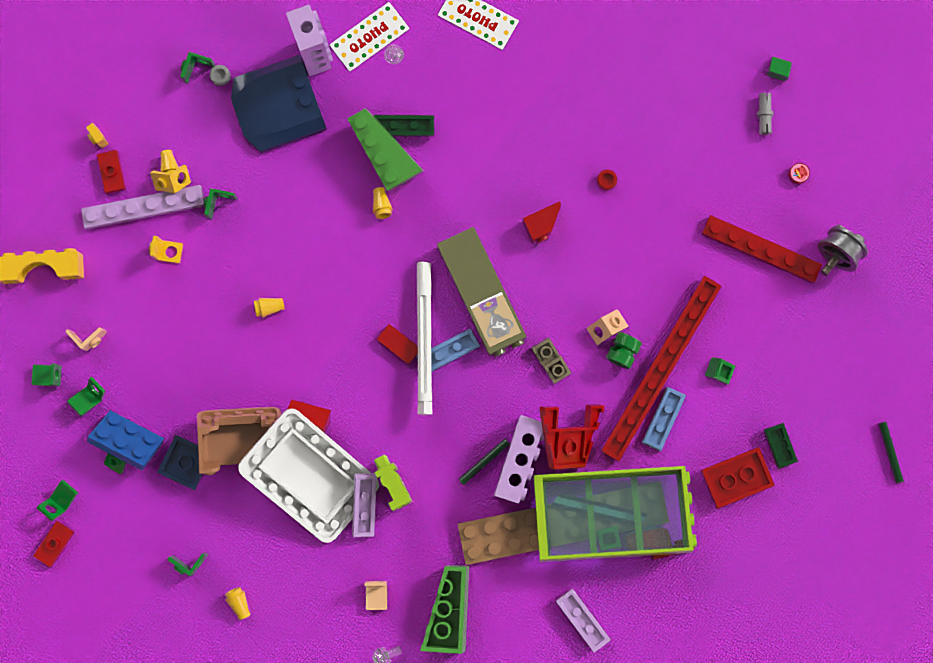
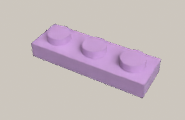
M375 473L354 474L353 537L374 536L377 479Z
M572 588L556 600L557 604L594 653L611 640Z

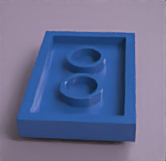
M110 410L88 436L87 442L142 471L162 446L164 438Z

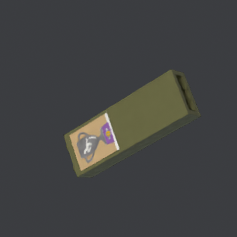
M469 228L437 243L440 255L488 355L497 357L506 352L505 349L510 346L514 349L523 345V340L527 336L475 228Z

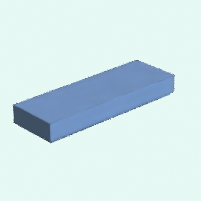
M471 328L431 348V372L480 347Z
M666 387L641 443L658 451L662 450L686 397L685 394Z

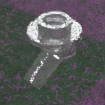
M397 44L390 45L385 49L384 57L388 63L398 64L402 61L404 52Z
M400 646L388 651L385 647L377 648L372 655L373 662L391 663V658L402 654Z

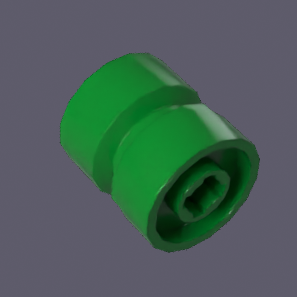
M618 332L613 342L615 347L610 348L606 359L622 368L630 369L635 360L633 355L638 354L642 342L628 334Z

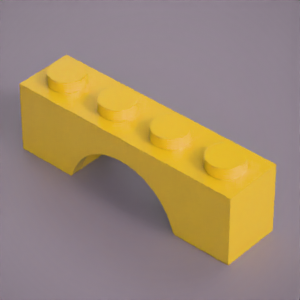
M74 248L63 249L64 252L44 250L42 254H36L33 251L23 252V255L3 253L0 257V283H23L26 275L33 268L42 265L51 266L57 276L63 280L84 278L83 254Z

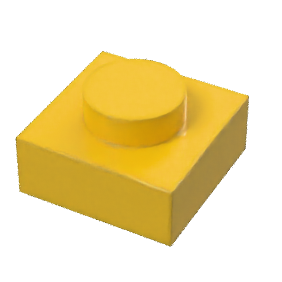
M94 123L86 127L89 131L87 136L94 145L98 144L101 148H104L109 144Z

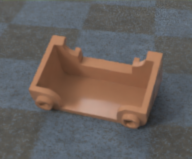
M257 407L198 412L199 474L213 475L220 470V465L239 464L243 457L281 416V410L277 407Z

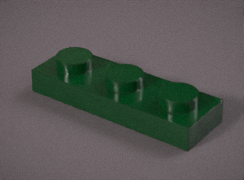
M374 115L392 136L434 137V115Z

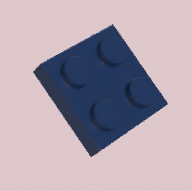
M175 435L157 473L192 490H196L203 474H199L198 445Z

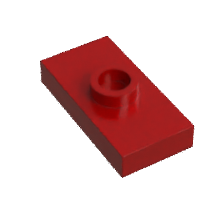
M113 150L97 154L105 193L110 194L126 190L118 151Z
M56 521L33 557L48 567H53L75 531L62 522Z

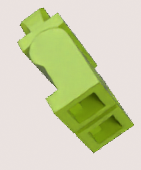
M385 454L376 458L374 462L378 471L375 474L381 480L382 485L389 490L393 501L388 503L391 510L396 511L412 503L413 501L400 475L395 472L398 470L396 464H391Z

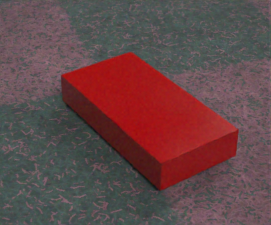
M388 324L376 339L408 365L418 354V345L391 324Z

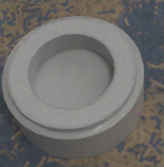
M216 65L210 71V78L215 85L225 86L230 82L231 73L226 66Z

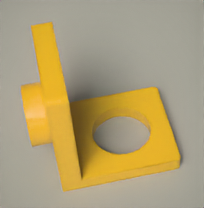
M186 165L180 166L171 173L150 172L156 191L177 193L191 183ZM180 172L184 174V180L181 184L177 179Z
M153 236L149 246V253L155 260L180 263L183 244L163 241L158 236ZM170 246H174L177 249V254L173 258H169L166 255V249Z

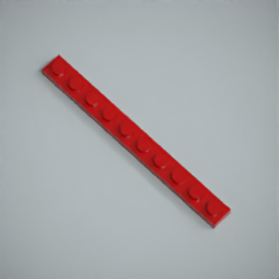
M705 275L703 276L601 449V452L618 462L620 461L722 285Z

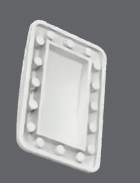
M296 409L284 411L243 457L238 466L240 474L319 540L326 543L336 539L353 519L354 474L371 473ZM376 479V491H377L378 488H379V482H378V480Z

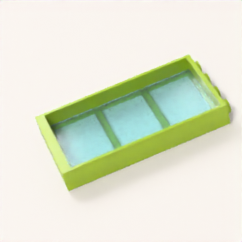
M685 466L534 475L539 561L550 562L693 552L694 547L697 546L696 535L692 534L691 526H694V514L690 513L689 505H692V494L687 489V484H690L689 471L686 472Z

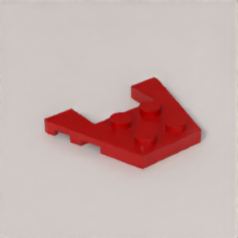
M587 404L584 426L558 427L559 407L539 406L549 468L567 469L586 466L593 445L591 439L594 430H598L600 423L597 421L600 412H604L605 405Z

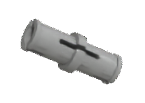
M760 93L758 95L759 111L757 112V117H759V135H763V133L764 135H771V117H773V111H771L772 94L767 93L766 96V93Z

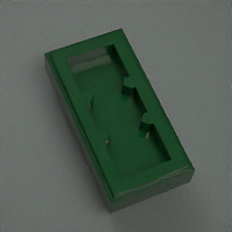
M784 423L763 429L777 469L798 462Z

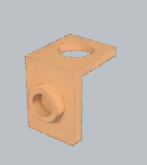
M617 309L597 320L587 330L595 343L599 345L612 335L627 328L628 325ZM596 327L601 328L603 331L602 337L596 335Z
M99 327L82 342L73 331L68 329L65 331L85 351L98 346L102 341L101 338L107 333L105 329Z
M366 581L364 583V586H366V610H387V581Z

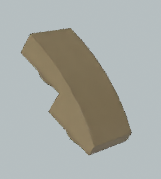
M549 337L531 347L553 384L571 374Z

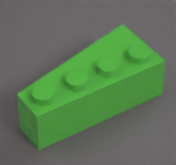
M363 109L347 118L387 191H391L425 172L369 110Z
M445 566L420 651L458 654L466 651L469 566Z

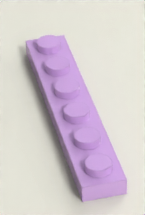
M197 185L183 188L177 193L162 192L81 208L84 228L92 229L203 207L204 195L202 186Z

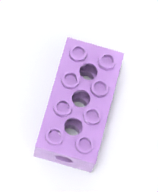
M309 4L287 12V18L309 77L332 69L330 62L333 61L317 11H312Z
M520 415L494 496L518 504L520 500L524 501L527 493V488H524L526 480H531L534 468H531L533 460L537 461L540 448H537L539 441L544 440L541 421ZM524 435H529L532 438L531 446L523 444L522 437ZM517 455L525 456L526 464L524 466L517 465L515 461ZM512 474H516L520 478L517 486H512L509 483V477Z

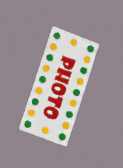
M446 0L438 13V16L502 50L519 22L514 17L482 0Z
M388 2L332 42L330 46L347 69L352 71L406 32L409 27L390 2Z

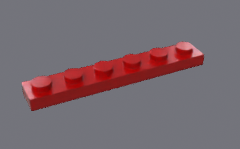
M712 215L708 217L701 233L703 236L812 284L815 283L822 264Z

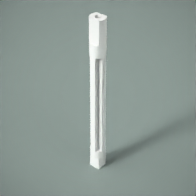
M418 262V415H431V263Z

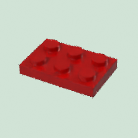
M759 447L700 470L716 509L775 486Z

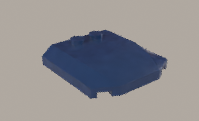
M300 55L234 77L231 101L245 139L257 148L260 153L327 130Z

